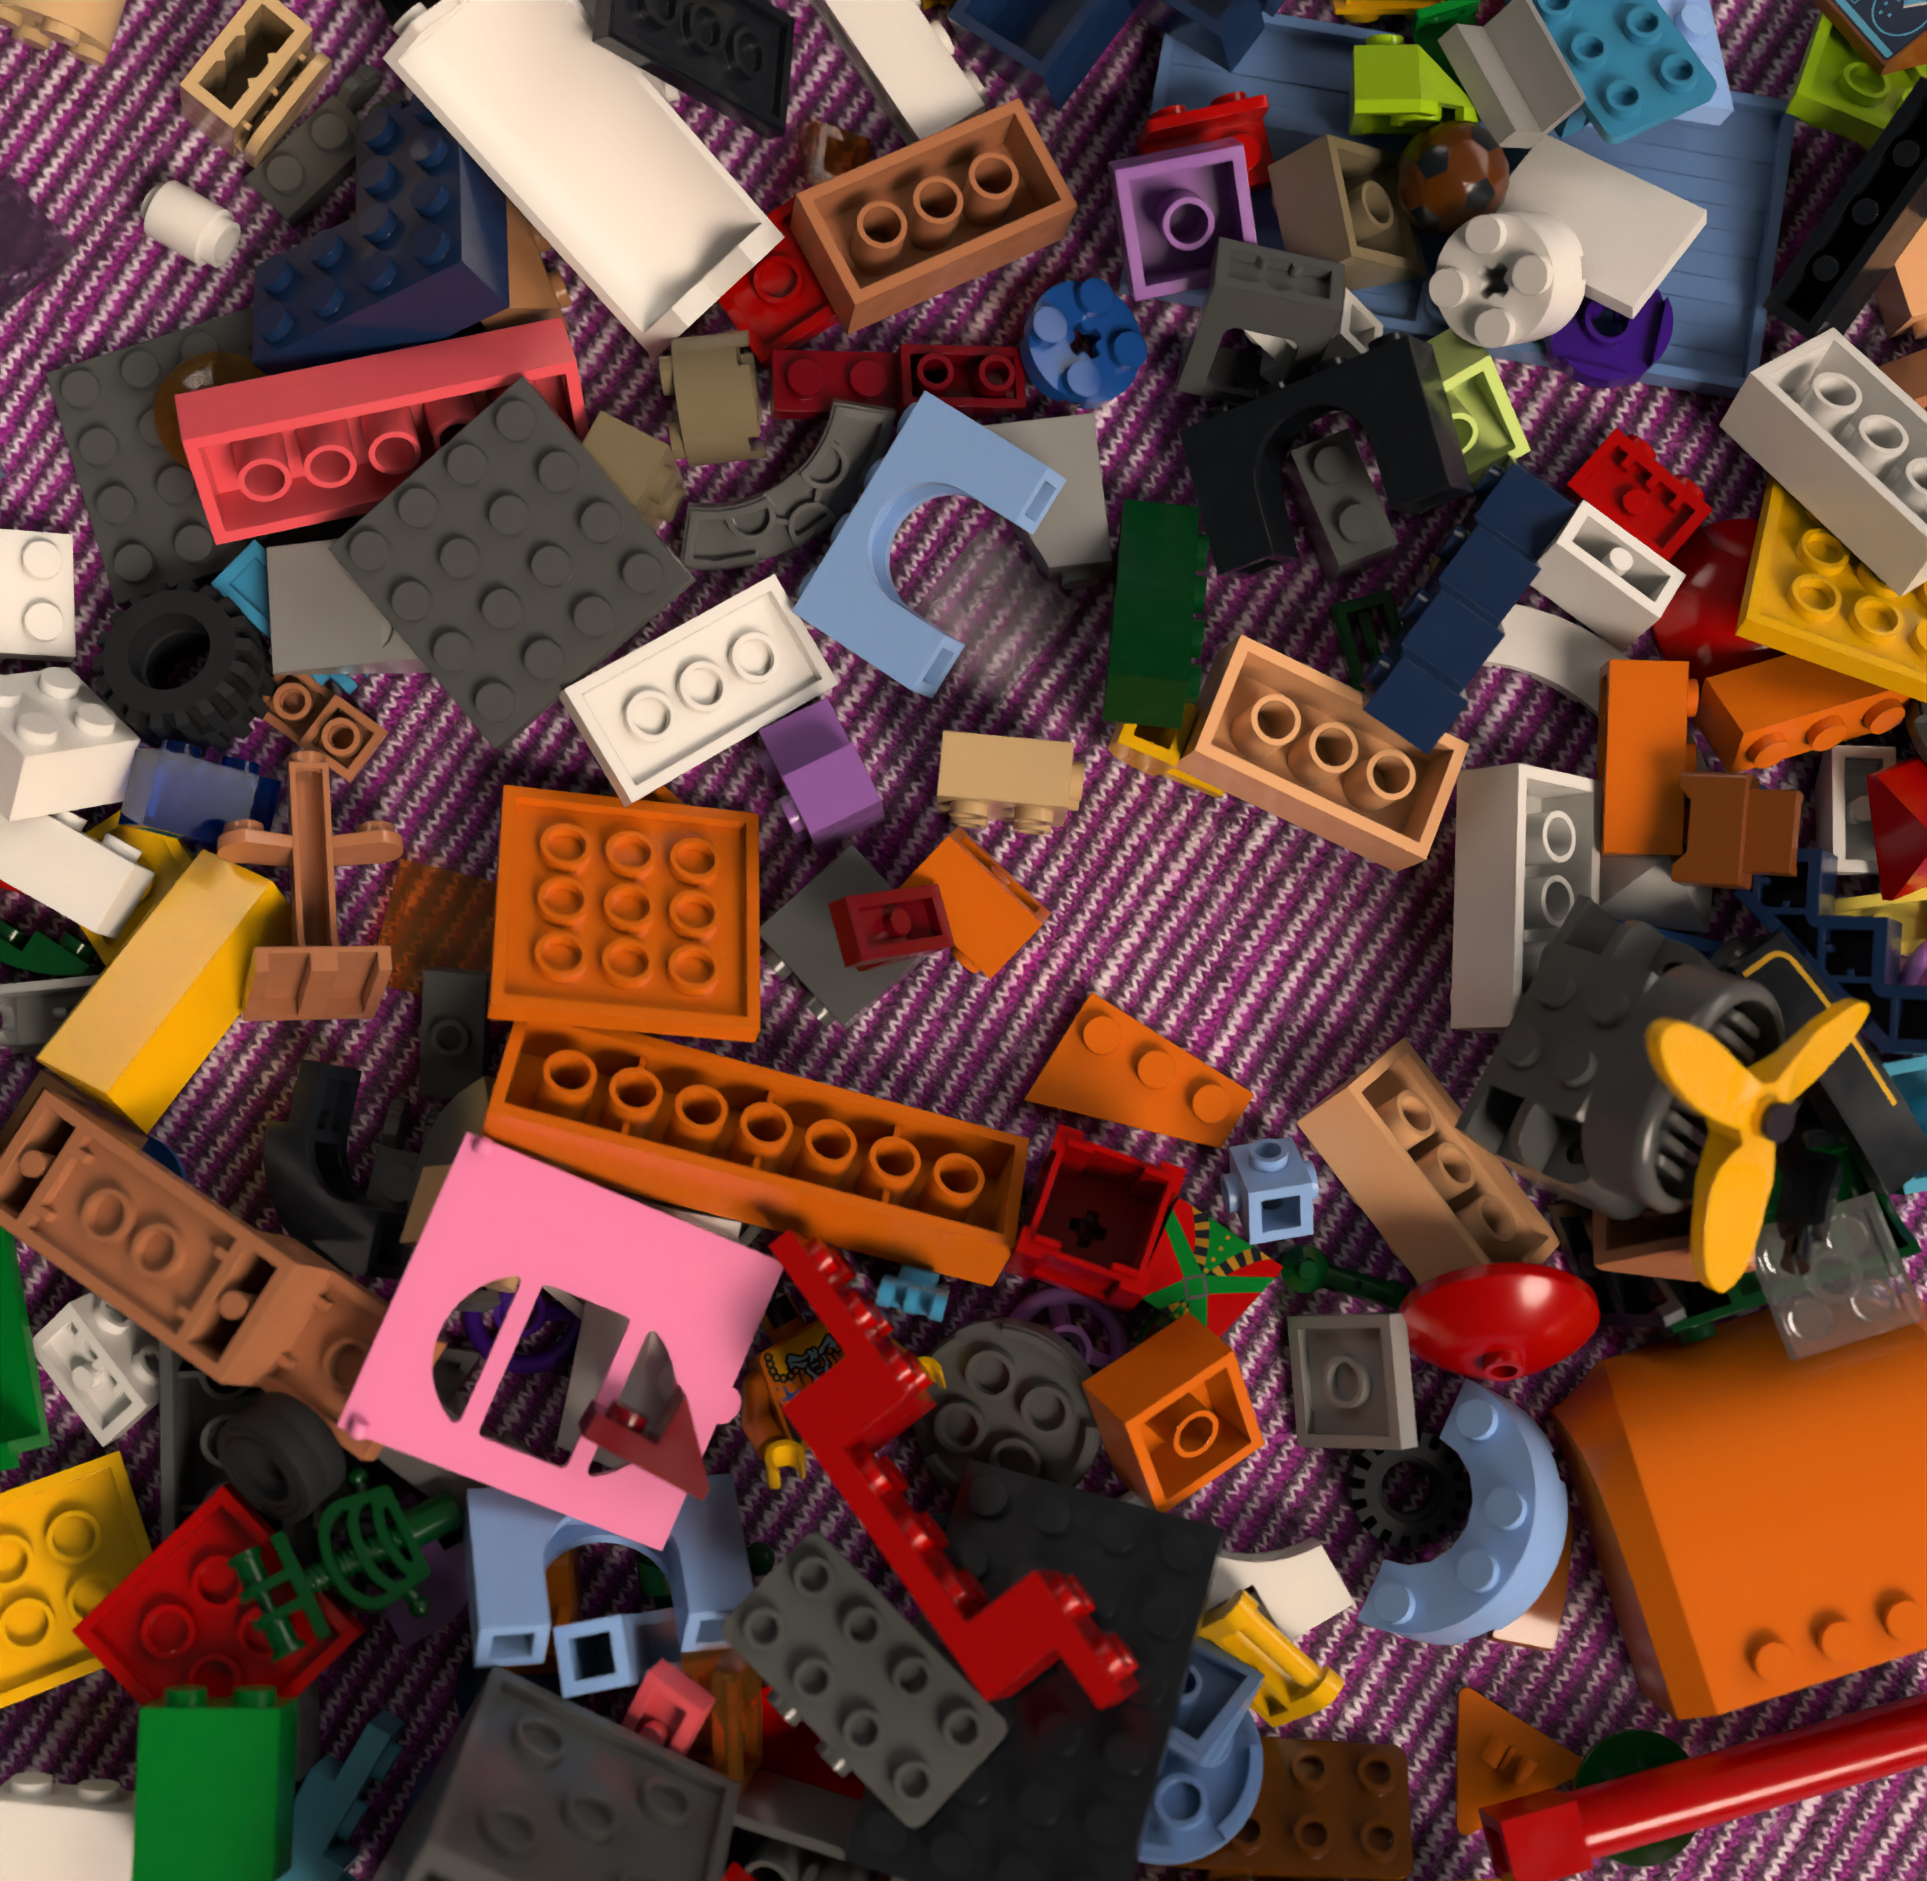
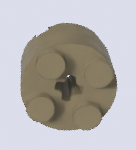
M748 329L672 339L671 349L663 350V356L659 357L660 377L664 396H676L678 413H673V421H669L670 443L675 460L687 458L689 466L694 467L766 457L765 440L752 441V438L760 437L759 424L763 423L754 354L753 352H740V347L749 346L751 338Z

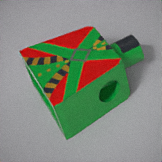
M1176 1197L1168 1206L1147 1266V1269L1152 1270L1153 1273L1143 1300L1155 1308L1134 1341L1138 1344L1143 1343L1188 1312L1220 1338L1279 1275L1283 1266L1180 1197Z

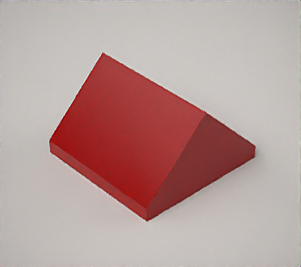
M1920 755L1866 775L1882 900L1893 901L1927 887V764Z

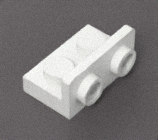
M94 1292L69 1302L32 1338L35 1358L102 1447L123 1436L160 1402L159 1343L151 1333Z

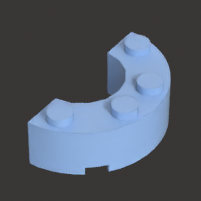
M1468 1378L1464 1381L1439 1437L1459 1454L1470 1474L1473 1502L1467 1526L1452 1548L1431 1562L1404 1565L1384 1559L1357 1618L1358 1621L1373 1628L1418 1642L1435 1645L1468 1643V1639L1480 1636L1493 1629L1502 1630L1525 1613L1549 1583L1560 1559L1567 1531L1568 1497L1566 1482L1560 1480L1557 1466L1551 1453L1554 1451V1448L1539 1425L1523 1409L1512 1401Z

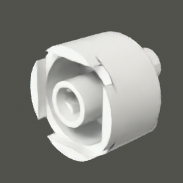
M1517 211L1479 215L1460 226L1444 245L1438 258L1436 271L1429 282L1431 300L1439 307L1449 327L1462 339L1474 345L1498 348L1539 340L1557 333L1574 317L1583 300L1586 279H1582L1580 257H1584L1581 244L1574 232L1563 221L1545 212Z

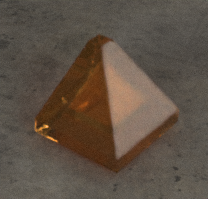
M819 120L814 121L798 133L797 143L805 182L818 185L868 163L871 139Z

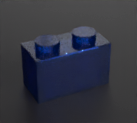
M163 739L160 748L135 750L118 824L217 849V839L223 834V827L229 822L243 819L255 820L263 824L264 831H271L282 782L259 776L260 764L227 756L222 757L221 765L199 759L202 749L197 746Z

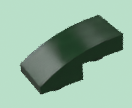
M0 917V962L58 978L100 975L105 968L93 960L97 953L94 947L68 930H64L60 937L36 930L31 937L20 927Z

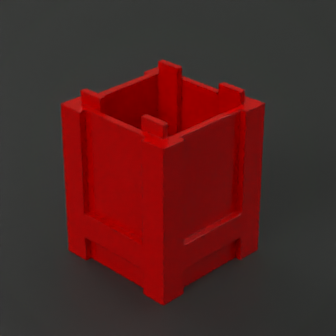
M1059 1124L1045 1152L1016 1237L1015 1249L1009 1257L1004 1271L1027 1280L1030 1277L1099 1301L1102 1303V1307L1126 1315L1145 1297L1153 1273L1152 1270L1147 1269L1166 1209L1179 1195L1187 1169L1162 1160L1158 1165L1148 1163L1084 1140V1132ZM1086 1214H1090L1098 1218L1097 1227L1104 1230L1103 1241L1093 1239L1088 1248H1083L1076 1244L1078 1234L1069 1229V1223L1071 1219L1082 1221Z

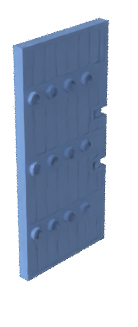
M1262 12L1265 25L1264 30L1230 73L1164 32L1150 116L1162 108L1173 105H1185L1187 111L1208 107L1211 101L1217 97L1231 92H1246L1247 98L1266 94L1270 108L1264 116L1263 122L1274 162L1325 134L1401 155L1413 136H1415H1349L1350 61L1353 45H1365V38L1368 36L1395 33L1277 13L1271 17L1267 13ZM1730 90L1734 111L1720 126L1670 119L1619 144L1606 143L1596 129L1583 126L1582 130L1563 139H1560L1554 129L1550 131L1547 135L1707 210V224L1657 287L1663 300L1668 297L1673 309V331L1663 355L1637 382L1735 399L1749 373L1759 368L1768 311L1762 305L1771 291L1796 117L1785 113L1789 100ZM1481 120V123H1480L1479 126L1482 127V128H1484V129H1486L1485 125L1483 124V122H1482V120ZM1502 147L1509 163V177L1531 148ZM1272 188L1250 193L1257 245L1284 251L1278 217L1271 202ZM1418 228L1427 269L1426 275L1414 280L1350 292L1383 324L1382 335L1393 332H1405L1406 335L1427 342L1450 328L1443 318L1439 307L1431 300L1429 293V282L1436 271L1439 255L1450 237H1434ZM1123 264L1118 293L1131 295L1128 291ZM1209 287L1150 299L1202 308ZM1603 309L1598 318H1591L1592 325L1598 329V333L1606 337H1610L1613 332L1622 333V325L1613 322L1612 311ZM1542 338L1536 341L1498 348L1484 347L1492 358L1552 368L1545 358L1546 346Z

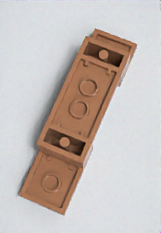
M40 1070L0 1132V1226L217 1382L260 1387L266 1392H281L293 1396L320 1416L341 1446L362 1461H375L384 1446L383 1444L367 1438L360 1441L354 1440L349 1436L348 1431L338 1428L337 1425L391 1304L298 1240L256 1230L143 1152L142 1148L149 1139L147 1136L135 1130L57 1074ZM437 1337L434 1347L432 1368L447 1346V1343Z

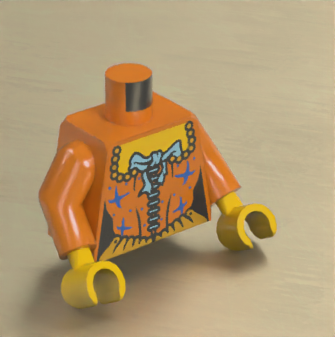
M789 1293L769 1302L760 1323L773 1346L762 1351L748 1362L749 1372L742 1381L741 1427L759 1458L765 1462L766 1481L771 1489L781 1488L778 1470L780 1467H793L798 1471L801 1480L806 1477L804 1451L809 1448L780 1407L846 1357V1354L820 1318L806 1325ZM888 1336L892 1343L896 1344L904 1353L909 1351L892 1337ZM918 1357L933 1381L940 1388L945 1389L946 1383L939 1362L931 1357Z

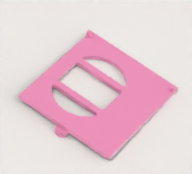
M467 1132L337 1427L348 1431L349 1436L354 1440L370 1439L662 1551L686 1497V1492L630 1462H626L608 1471L595 1474L589 1473L588 1469L598 1445L583 1438L581 1431L567 1463L558 1465L481 1435L479 1429L538 1294L543 1286L550 1285L628 1317L626 1328L594 1401L609 1408L613 1399H619L647 1333L655 1331L659 1335L671 1361L673 1391L677 1385H680L686 1394L703 1457L716 1425L730 1423L740 1411L741 1395L733 1385L784 1267L774 1257L497 1144L488 1137H480ZM518 1276L520 1278L519 1286L462 1416L458 1420H452L438 1398L432 1375L433 1352L438 1334L452 1310L470 1293L489 1282Z

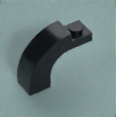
M302 1059L298 1078L293 1087L292 1106L288 1122L267 1119L264 1170L267 1188L276 1214L292 1238L301 1242L341 1271L367 1277L402 1279L407 1269L411 1247L399 1242L409 1213L385 1208L367 1199L356 1186L348 1166L347 1140L362 1071Z

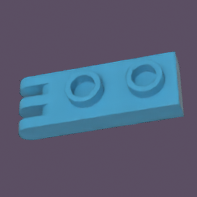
M903 1264L901 1265L900 1272L888 1269L882 1278L876 1305L902 1309V1312L912 1315L917 1313L928 1316V1319L942 1322L951 1285L938 1282L940 1273Z

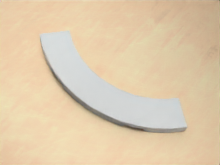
M1515 604L1501 622L1506 635L1482 666L1504 667L1531 675L1530 678L1557 690L1575 703L1579 701L1598 718L1600 668L1610 659H1630L1616 647L1585 628L1559 616ZM1404 606L1396 608L1398 615ZM1687 727L1686 743H1695L1696 771H1708L1701 751Z

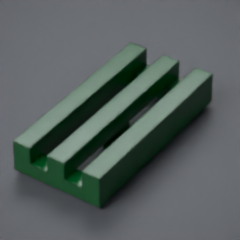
M1391 589L1330 605L1327 610L1349 686L1363 693L1365 688L1359 684L1364 676V671L1347 615H1355L1370 666L1381 654L1369 609L1378 607L1389 646H1391L1402 627L1400 620H1398V612Z

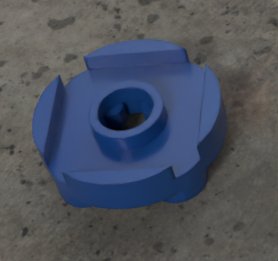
M1090 278L1084 282L1072 280L1053 286L1030 306L1023 322L1026 321L1024 339L1019 342L1020 358L1023 367L1036 388L1046 397L1057 403L1064 399L1072 404H1081L1078 407L1079 409H1094L1109 403L1132 384L1138 368L1145 362L1147 357V345L1141 337V332L1133 313L1123 300L1113 292L1111 286L1099 278ZM1073 331L1080 332L1090 340L1093 353L1092 359L1085 352L1075 354L1072 351L1070 344L1076 338Z

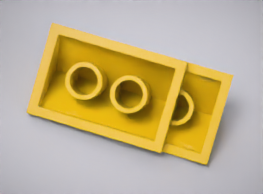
M205 849L200 850L163 899L153 905L35 1059L143 1135H147L242 1012V994L254 947H292L291 905L272 880L235 863L226 862L220 859L218 855Z

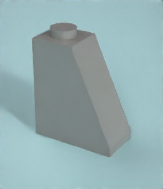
M1094 413L983 425L1046 464L1067 480L1033 535L1009 521L1047 583L1062 582V587L1065 589H1082L1097 585L1100 582L1099 577L1109 576L1112 554Z

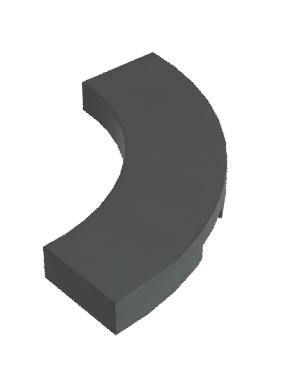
M832 398L829 415L816 444L806 458L784 479L762 492L735 501L723 503L688 502L680 554L682 564L688 569L699 570L732 569L760 563L761 560L777 556L792 548H799L819 536L835 523L845 509L856 499L864 488V480L869 469L878 459L883 457L894 424L895 408Z

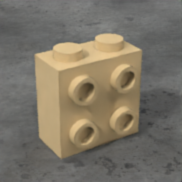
M943 730L937 789L938 815L950 816L949 824L955 827L986 829L988 820L1013 822V831L1032 835L1051 834V826L1063 827L1067 810L1078 811L1079 801L1082 798L1085 762L1073 761L1074 743Z

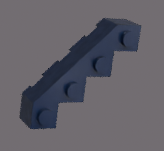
M1510 454L1501 466L1492 461L1472 487L1473 493L1471 494L1477 497L1470 506L1461 524L1456 523L1437 547L1434 554L1440 559L1424 588L1419 587L1399 613L1398 620L1403 622V625L1387 653L1382 652L1373 661L1359 684L1365 688L1362 694L1363 710L1427 755L1469 701L1465 687L1506 635L1501 623L1541 571L1536 558L1576 507L1568 495Z
M1760 784V789H1769ZM1798 848L1796 862L1797 877L1752 874L1750 890L1731 889L1734 892L1733 894L1769 932L1774 930L1784 932L1838 1001L1853 998L1866 1002L1869 1005V1013L1861 1028L1866 1036L1882 1052L1927 1056V986L1899 985L1902 923L1889 917L1835 915L1837 856L1824 849Z

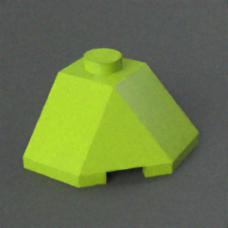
M1379 34L1366 37L1365 45H1353L1350 61L1349 136L1416 135L1431 124L1449 120L1469 121L1478 126L1480 125L1481 118L1470 98L1418 44H1403L1404 37L1400 35Z

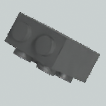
M852 844L760 926V937L766 943L760 949V956L782 980L786 979L792 972L809 990L801 998V1001L826 1028L834 1020H837L845 1030L850 1028L930 955H923L863 972L858 971L856 966L845 968L828 903L845 896L894 890Z

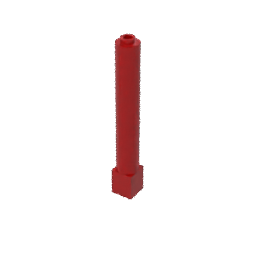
M1927 1691L1562 1793L1554 1788L1479 1808L1478 1811L1494 1875L1501 1881H1554L1594 1869L1592 1860L1925 1766L1927 1765Z

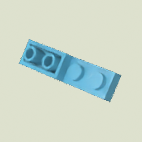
M383 1709L368 1722L345 1763L326 1754L310 1769L294 1800L292 1868L277 1881L358 1880L357 1877L348 1872L360 1851L342 1840L348 1842L364 1819L370 1806L361 1801V1798L373 1778L383 1783L399 1759L404 1747L396 1743L395 1740L406 1722Z

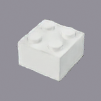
M48 667L41 671L10 675L0 674V812L9 822L124 801L140 738L69 667Z

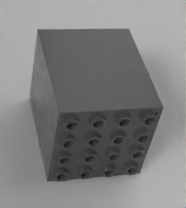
M494 1664L372 1881H722L741 1784Z

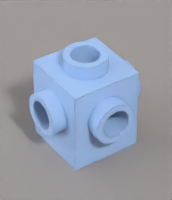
M1266 1138L1250 1144L1229 1147L1230 1173L1222 1174L1220 1178L1222 1198L1227 1213L1237 1212L1249 1244L1253 1245L1314 1234L1313 1199H1317L1319 1196L1317 1174L1311 1160H1302L1293 1138Z

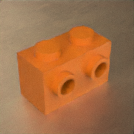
M960 826L952 831L898 888L938 883L955 946L950 948L952 955L969 971L977 974L981 970L989 979L1006 964L1051 915V912Z

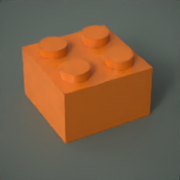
M1189 1312L1081 1383L1116 1476L1150 1509L1164 1513L1168 1512L1264 1445L1234 1350Z

